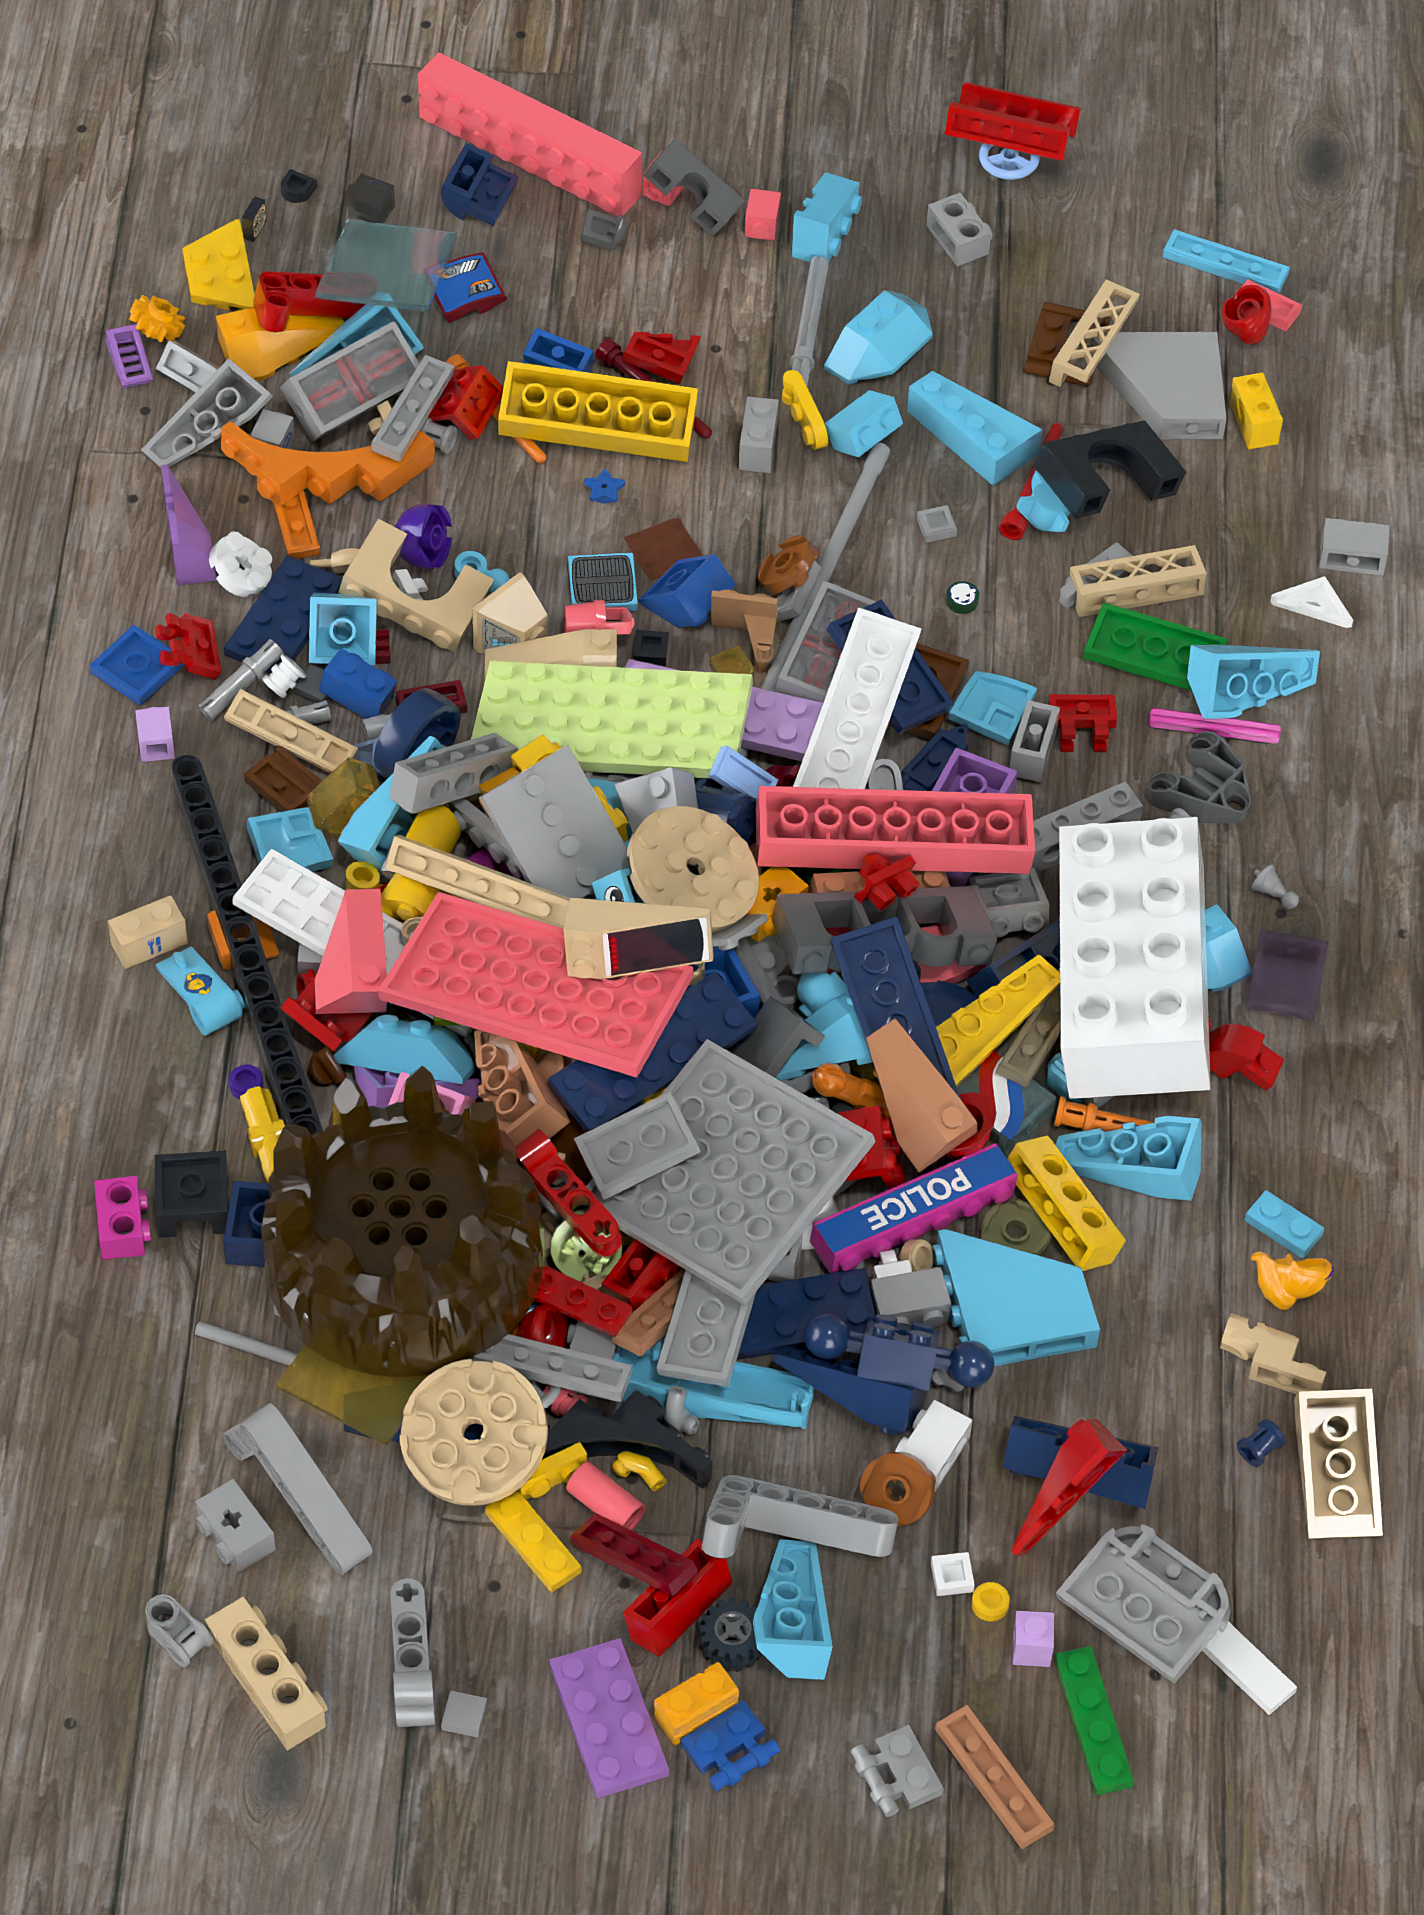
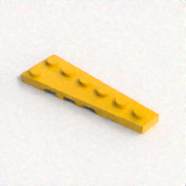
M1037 955L1002 979L1000 984L989 988L979 995L978 999L965 1008H960L949 1019L936 1027L956 1087L1060 986V972L1042 956Z

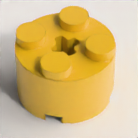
M395 873L381 894L382 912L403 924L410 918L423 917L438 892L451 895V893Z

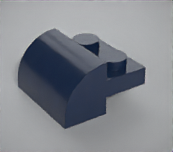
M467 143L462 148L442 186L441 198L447 209L459 219L464 220L466 214H469L494 226L519 176L491 164L493 155Z

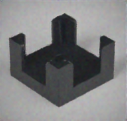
M226 1150L155 1155L156 1219L159 1238L176 1237L175 1222L211 1220L213 1234H225L229 1211V1171Z

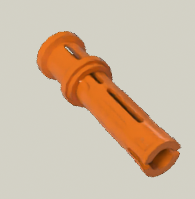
M1060 1096L1054 1126L1059 1127L1062 1124L1080 1128L1082 1131L1100 1128L1103 1132L1122 1129L1125 1123L1134 1122L1136 1126L1155 1122L1098 1110V1106L1095 1103L1089 1102L1088 1105L1066 1101V1097Z

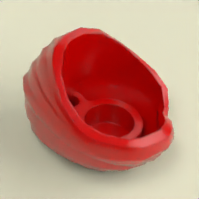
M1245 285L1238 289L1233 298L1225 300L1222 308L1223 323L1228 331L1238 336L1245 344L1254 345L1265 338L1272 315L1270 296L1266 289L1259 285Z
M541 1304L524 1316L516 1336L564 1348L569 1328L568 1318L565 1314Z

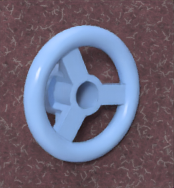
M985 143L982 144L979 151V159L983 168L991 175L1007 180L1028 176L1037 168L1040 160L1039 155L1030 154L1031 159L1028 161L1019 156L1018 151L1007 148L1003 149L1000 154L988 157V152L994 145Z

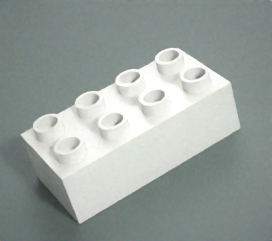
M1159 818L1146 821L1104 824L1089 823L1059 827L1061 1053L1069 1098L1211 1090L1204 865L1198 818Z

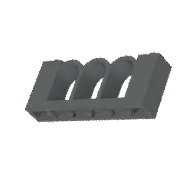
M974 886L917 888L914 894L906 899H902L897 891L892 889L898 897L893 904L882 911H879L870 899L860 904L854 897L858 891L777 894L772 919L793 974L825 973L827 968L841 971L831 944V938L834 936L829 934L825 928L848 927L851 932L898 917L912 959L920 964L933 967L946 966L955 960L958 966L990 965L997 936ZM940 923L944 936L927 933L918 924Z

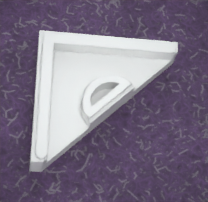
M1325 576L1274 593L1271 596L1270 602L1274 606L1345 628L1352 627V617Z

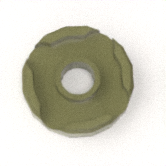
M1011 1200V1203L1002 1204L1001 1202L994 1205L984 1215L980 1228L982 1240L1041 1257L1047 1252L1052 1235L1031 1204L1022 1200ZM1012 1227L1022 1229L1025 1235L1021 1238H1012L1006 1231Z

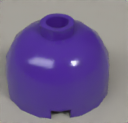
M430 504L415 505L404 511L394 526L407 533L399 555L411 566L434 569V567H441L445 563L452 545V537H446V526L452 527L448 511L443 506Z

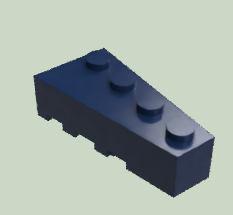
M1014 1416L1003 1467L1010 1469L1011 1473L1018 1476H1035L1046 1479L1062 1444L1069 1438L1066 1433L1070 1428ZM1116 1438L1128 1451L1088 1492L1146 1509L1159 1447Z

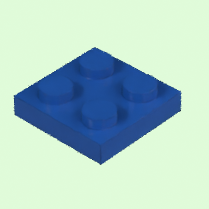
M133 624L90 664V672L141 706L181 669L184 663L177 666L162 665L159 653L162 650L171 652V648Z

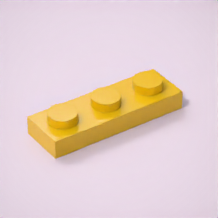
M518 1490L503 1499L485 1506V1514L551 1593L582 1573L581 1565Z

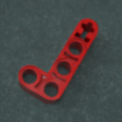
M265 271L259 275L253 306L260 326L267 331L277 333L285 331L289 315L350 318L376 297L377 284L369 278L360 276Z

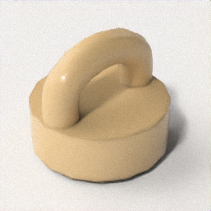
M910 1239L905 1242L901 1253L896 1258L897 1262L909 1260L912 1272L931 1269L934 1253L932 1246L926 1240Z

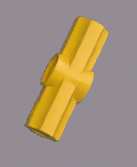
M258 1086L248 1089L244 1095L240 1096V1101L248 1124L247 1130L255 1158H259L265 1181L269 1183L268 1178L274 1171L273 1150L285 1124L283 1119L278 1118L269 1089Z

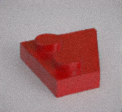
M634 331L622 360L680 384L701 337L691 335L689 340L673 339V334L669 333L651 334L649 332Z

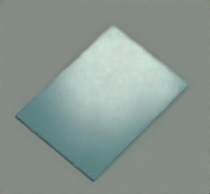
M347 219L316 290L315 298L428 312L455 244L457 233Z

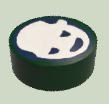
M955 582L947 590V606L959 614L970 613L978 606L979 590L970 582Z

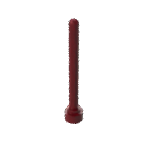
M611 338L604 340L596 349L595 358L604 366L617 367L630 379L654 382L637 367L622 360L624 354L621 351V346ZM695 416L693 430L704 439L710 438L712 429Z

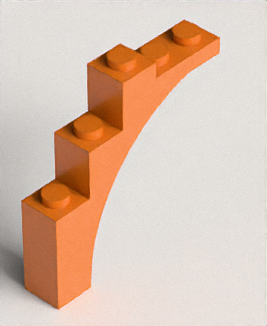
M231 421L221 427V450H223L227 457L233 458L244 466L251 475H256L259 493L279 507L306 488L313 495L322 498L328 504H332L357 485L364 493L370 494L381 502L434 464L435 441L421 430H419L403 459L399 462L371 451V445L338 452L298 451L257 440Z

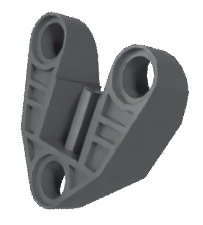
M1200 732L1188 740L1186 759L1197 768L1192 777L1172 772H1162L1152 776L1147 782L1145 797L1150 805L1170 813L1176 808H1181L1190 817H1197L1199 823L1236 824L1246 820L1249 814L1251 798L1244 762L1224 738L1213 732ZM1196 746H1204V747H1206V749H1200V750H1199V749H1194V747H1196ZM1157 786H1163V787H1165V788H1167V789H1165V790H1154L1153 788H1155V787H1157ZM1232 801L1238 802L1244 809L1241 811L1235 810L1227 803Z

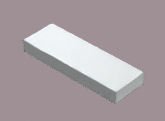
M1229 1621L1224 1631L1218 1630L1202 1650L1268 1715L1296 1693L1297 1686Z

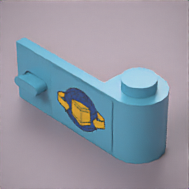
M192 946L181 952H174L173 956L155 964L160 974L187 1002L191 1016L203 1035L206 1036L243 1016L242 1009L245 1008V1002L239 991L236 989L232 991Z

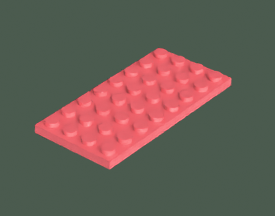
M438 892L380 986L378 994L379 1000L638 1077L694 977L692 966L686 965L607 979L569 977L563 928Z

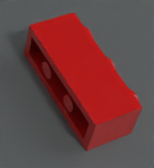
M698 1538L681 1554L693 1560L699 1571L674 1596L650 1585L623 1612L631 1641L658 1657L733 1583L726 1558H718L706 1554L702 1550V1541Z

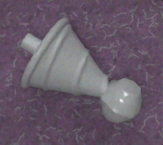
M1273 864L1268 865L1261 872L1256 869L1253 873L1256 879L1251 886L1253 892L1257 891L1262 894L1279 897L1284 908L1289 910L1298 905L1299 896L1293 891L1286 892Z

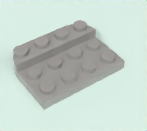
M1143 1524L1140 1527H1124L1116 1531L1112 1528L1106 1532L1056 1592L1057 1599L1174 1684L1217 1631H1224L1231 1613L1228 1594L1218 1575L1214 1572L1212 1574L1206 1572L1157 1537L1154 1529Z

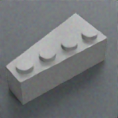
M667 768L615 784L633 833L650 814L660 809L672 806L698 808L693 773L677 768ZM687 864V868L692 874L700 875L697 869L699 867L698 864L695 866Z

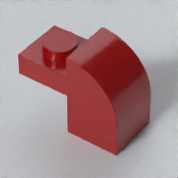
M1225 1024L1209 1033L1210 1070L1222 1079L1239 1071L1263 1090H1267L1273 1086L1284 1059L1262 1043L1265 1037L1264 1034L1248 1026Z

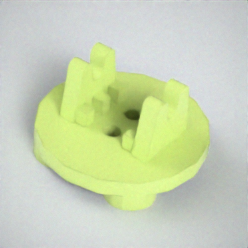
M578 1210L575 1214H584L587 1210ZM565 1219L557 1225L551 1238V1255L556 1267L563 1274L578 1281H585L582 1276L586 1273H589L590 1277L599 1274L607 1276L621 1258L622 1244L620 1249L611 1256L597 1255ZM601 1232V1233L598 1234V1236H599V1235H603V1236H605L606 1238L610 1236V1234H609V1235H605V1234H603V1232ZM584 1250L586 1253L581 1255L579 1251Z

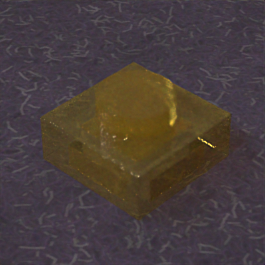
M739 645L709 658V666L716 673L752 674V677L754 676V667Z

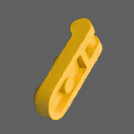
M795 370L785 372L783 375L782 401L787 405H791L792 417L802 427L804 443L810 445L813 450L827 447L828 435L825 424L802 375Z

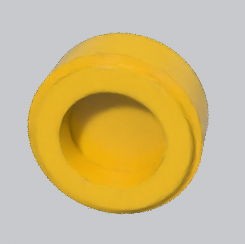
M986 1582L975 1589L972 1597V1609L977 1617L984 1621L993 1622L1002 1619L1008 1612L1010 1597L1002 1585L995 1582Z

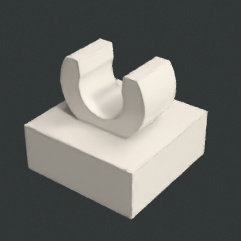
M407 569L395 570L392 576L393 582L404 594L423 600L419 592H426L428 590L423 579L416 578L412 580Z
M894 1250L880 1252L881 1261L879 1265L874 1266L873 1279L912 1272L909 1260L897 1262Z

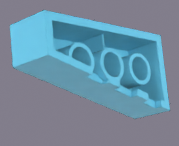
M931 371L909 386L907 412L991 485L994 486L1038 456L1043 429L934 371Z

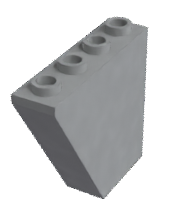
M1118 332L1097 367L1138 415L1148 423L1160 439H1223L1226 409L1217 332ZM1098 337L1091 338L1090 347L1101 345Z

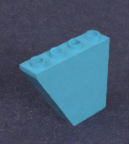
M947 1229L938 1230L937 1243L932 1245L934 1264L942 1268L945 1284L952 1303L950 1309L951 1323L953 1327H959L961 1337H958V1344L965 1341H977L984 1344L991 1351L995 1366L1097 1347L1100 1328L1080 1267Z

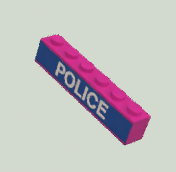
M995 1143L813 1223L809 1242L829 1273H836L841 1270L848 1271L855 1268L865 1259L872 1256L880 1257V1252L890 1251L891 1248L910 1239H919L922 1234L933 1229L937 1231L942 1230L950 1225L952 1221L963 1216L971 1217L977 1214L983 1207L994 1202L996 1204L1005 1202L1013 1195L1018 1174Z

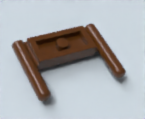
M1044 301L1023 373L1050 378L1053 361L1067 340L1071 321L1079 322L1086 310ZM1104 317L1100 326H1108L1110 324V317ZM1068 375L1064 382L1088 387L1092 383V376L1085 383Z

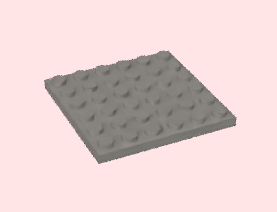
M707 1039L661 1094L662 1096L671 1091L701 1152L605 1200L594 1179L586 1187L616 1219L621 1231L743 1305H746L874 1145L876 1140L874 1135ZM580 1205L586 1210H589L590 1208L587 1205Z

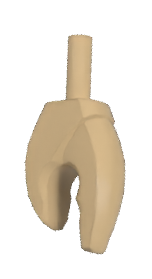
M342 549L333 552L331 559L311 560L310 565L318 568L332 567L335 573H346L359 549Z

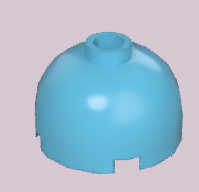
M835 971L830 975L827 972L802 974L797 984V996L802 1003L798 1010L807 1019L834 998L845 995L848 992L845 982Z

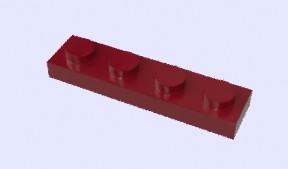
M597 1513L570 1536L576 1548L671 1596H674L699 1572L693 1560Z

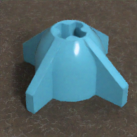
M1035 471L1031 480V496L1020 497L1016 507L1036 529L1040 531L1065 532L1069 524L1067 517L1071 513L1039 472Z

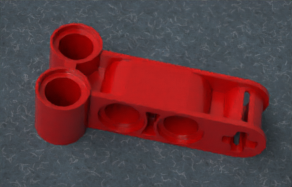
M540 1129L535 1130L516 1145L522 1168L527 1169L539 1192L593 1252L604 1257L615 1254L622 1244L616 1219L557 1155V1149L545 1133ZM556 1180L567 1181L566 1185L560 1189L550 1187ZM579 1205L590 1207L584 1214L573 1213L575 1207ZM601 1232H603V1234H605V1235H609V1234H610V1236L606 1238V1237L603 1236V1235H599V1236H598V1234L601 1233Z

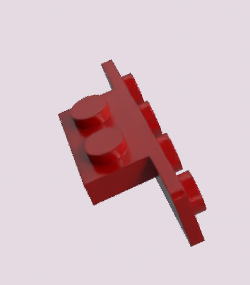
M546 1265L544 1266L543 1278L534 1300L612 1337L617 1336L632 1314L631 1305Z

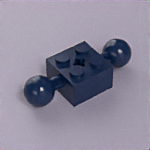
M822 1313L813 1317L805 1328L804 1339L806 1346L818 1358L834 1359L841 1356L845 1351L860 1353L861 1357L857 1377L929 1391L933 1368L949 1371L951 1377L958 1384L970 1388L986 1383L994 1371V1357L984 1344L977 1341H965L958 1344L954 1349L938 1347L940 1330L933 1329V1325L925 1322L914 1321L912 1325L897 1322L898 1319L893 1316L878 1314L876 1318H868L866 1331L861 1332L851 1330L847 1322L837 1314Z

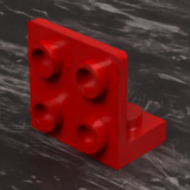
M483 365L454 369L452 378L428 418H431L433 422L450 419L470 440L478 439L500 402L504 387Z
M315 975L298 998L295 1000L288 997L281 1006V1009L332 1051L338 1052L360 1032L375 1012L316 1014Z

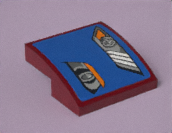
M484 252L453 259L423 273L449 324L474 309L483 314L507 300Z

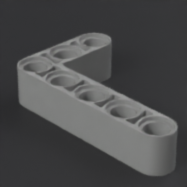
M270 1403L223 1433V1439L227 1447L240 1461L255 1454L328 1563L339 1575H344L372 1555L373 1551L368 1540L274 1405Z
M727 1475L720 1480L707 1512L702 1550L713 1557L728 1558L735 1553L744 1527L866 1555L885 1557L893 1551L898 1516L896 1513L885 1508L748 1477Z

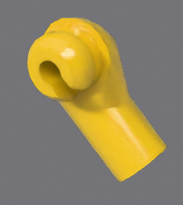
M625 1451L618 1454V1459L612 1463V1469L618 1476L627 1477L631 1471L642 1477L653 1492L661 1489L667 1482V1479L649 1457Z

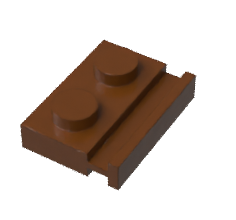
M280 746L276 748L275 753L271 756L267 755L244 773L245 782L281 812L306 808L316 800V796L326 792V783Z

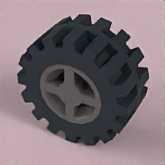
M729 1598V1603L727 1604L722 1599L717 1601L716 1608L712 1605L707 1608L706 1615L703 1614L699 1626L700 1650H703V1657L706 1661L711 1659V1665L719 1662L727 1672H729L730 1667H735L736 1672L742 1671L743 1665L750 1668L754 1665L755 1659L759 1661L762 1653L756 1647L753 1619L757 1609L755 1605L749 1608L748 1601L742 1599L741 1604L736 1603V1598ZM730 1637H732V1638L736 1637L738 1640H727V1639L730 1638Z

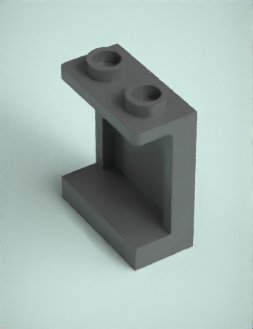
M769 996L754 1018L758 1023L756 1030L738 1041L731 1053L776 1078L802 1039L818 1048L825 1035L795 1011Z

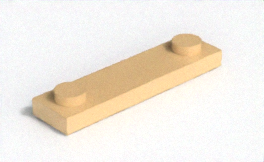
M242 689L239 690L224 716L225 721L277 747L280 746L285 751L342 780L358 753L357 747Z

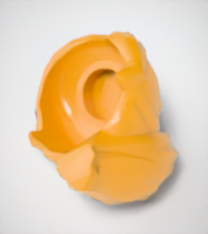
M1256 1251L1251 1255V1260L1256 1261L1258 1284L1263 1296L1280 1310L1289 1309L1297 1299L1307 1298L1318 1293L1334 1273V1267L1324 1258H1307L1296 1261L1293 1260L1290 1254H1287L1285 1258L1274 1260L1269 1254L1262 1251Z

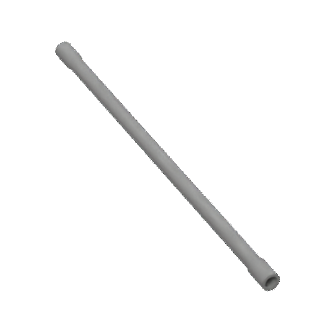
M877 443L871 448L863 465V471L819 562L821 570L800 615L793 618L760 689L774 692L780 672L823 581H829L872 487L885 466L891 452L887 445ZM741 747L740 754L746 758L750 749Z

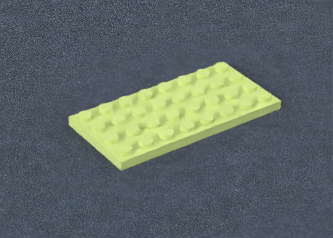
M490 661L471 740L491 733H497L520 750L544 734L551 743L557 742L561 748L568 745L583 771L647 775L673 767L693 773L695 778H711L708 775L720 747L727 745L740 754L753 686L752 674Z

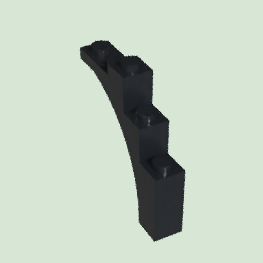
M635 1390L609 1419H607L605 1413L595 1405L589 1406L579 1399L552 1428H550L548 1423V1440L542 1460L580 1442L587 1453V1458L618 1456L621 1452L628 1451L649 1457L654 1462L676 1469L702 1489L712 1479V1461L709 1455L701 1448H693L683 1441L680 1434L672 1427H664V1409L654 1397L645 1396L638 1390Z

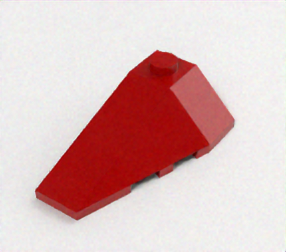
M1080 1419L1067 1431L1066 1434L1069 1438L1062 1444L1011 1549L1015 1556L1027 1555L1128 1451L1098 1419H1087L1086 1421Z

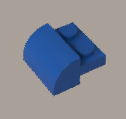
M535 328L523 352L524 360L522 363L591 373L594 351Z

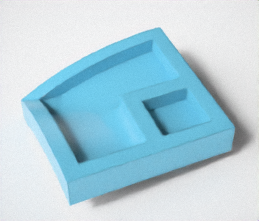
M976 671L949 712L948 719L960 725L967 724V728L1009 746L1020 725L1027 700L1033 701L1037 688L1005 676Z
M312 807L247 819L246 828L253 844L258 864L273 849L311 872L332 867L334 859Z

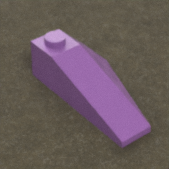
M161 465L177 585L216 581L215 566L211 569L209 564V554L212 549L211 536L168 465Z

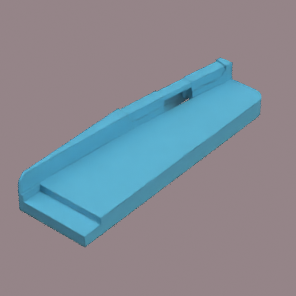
M620 1346L617 1348L613 1361L632 1365V1376L621 1402H625L635 1390H638L643 1395H649L658 1400L665 1411L669 1387L680 1386L687 1390L684 1408L690 1412V1415H694L697 1418L764 1423L768 1425L801 1427V1429H806L815 1388L793 1373L736 1361L729 1387L659 1375L656 1369L658 1361L653 1360V1346L641 1357Z

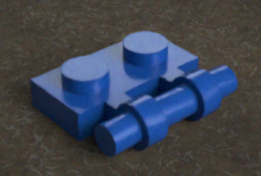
M744 1700L681 1738V1747L701 1774H704L713 1767L718 1771V1773L709 1778V1782L715 1791L720 1790L726 1785L732 1787L742 1780V1775L755 1767L761 1769L770 1763L769 1758L780 1752V1748L774 1739L767 1741L763 1745L756 1742L765 1736V1728ZM742 1749L747 1754L734 1763L728 1760L729 1757Z

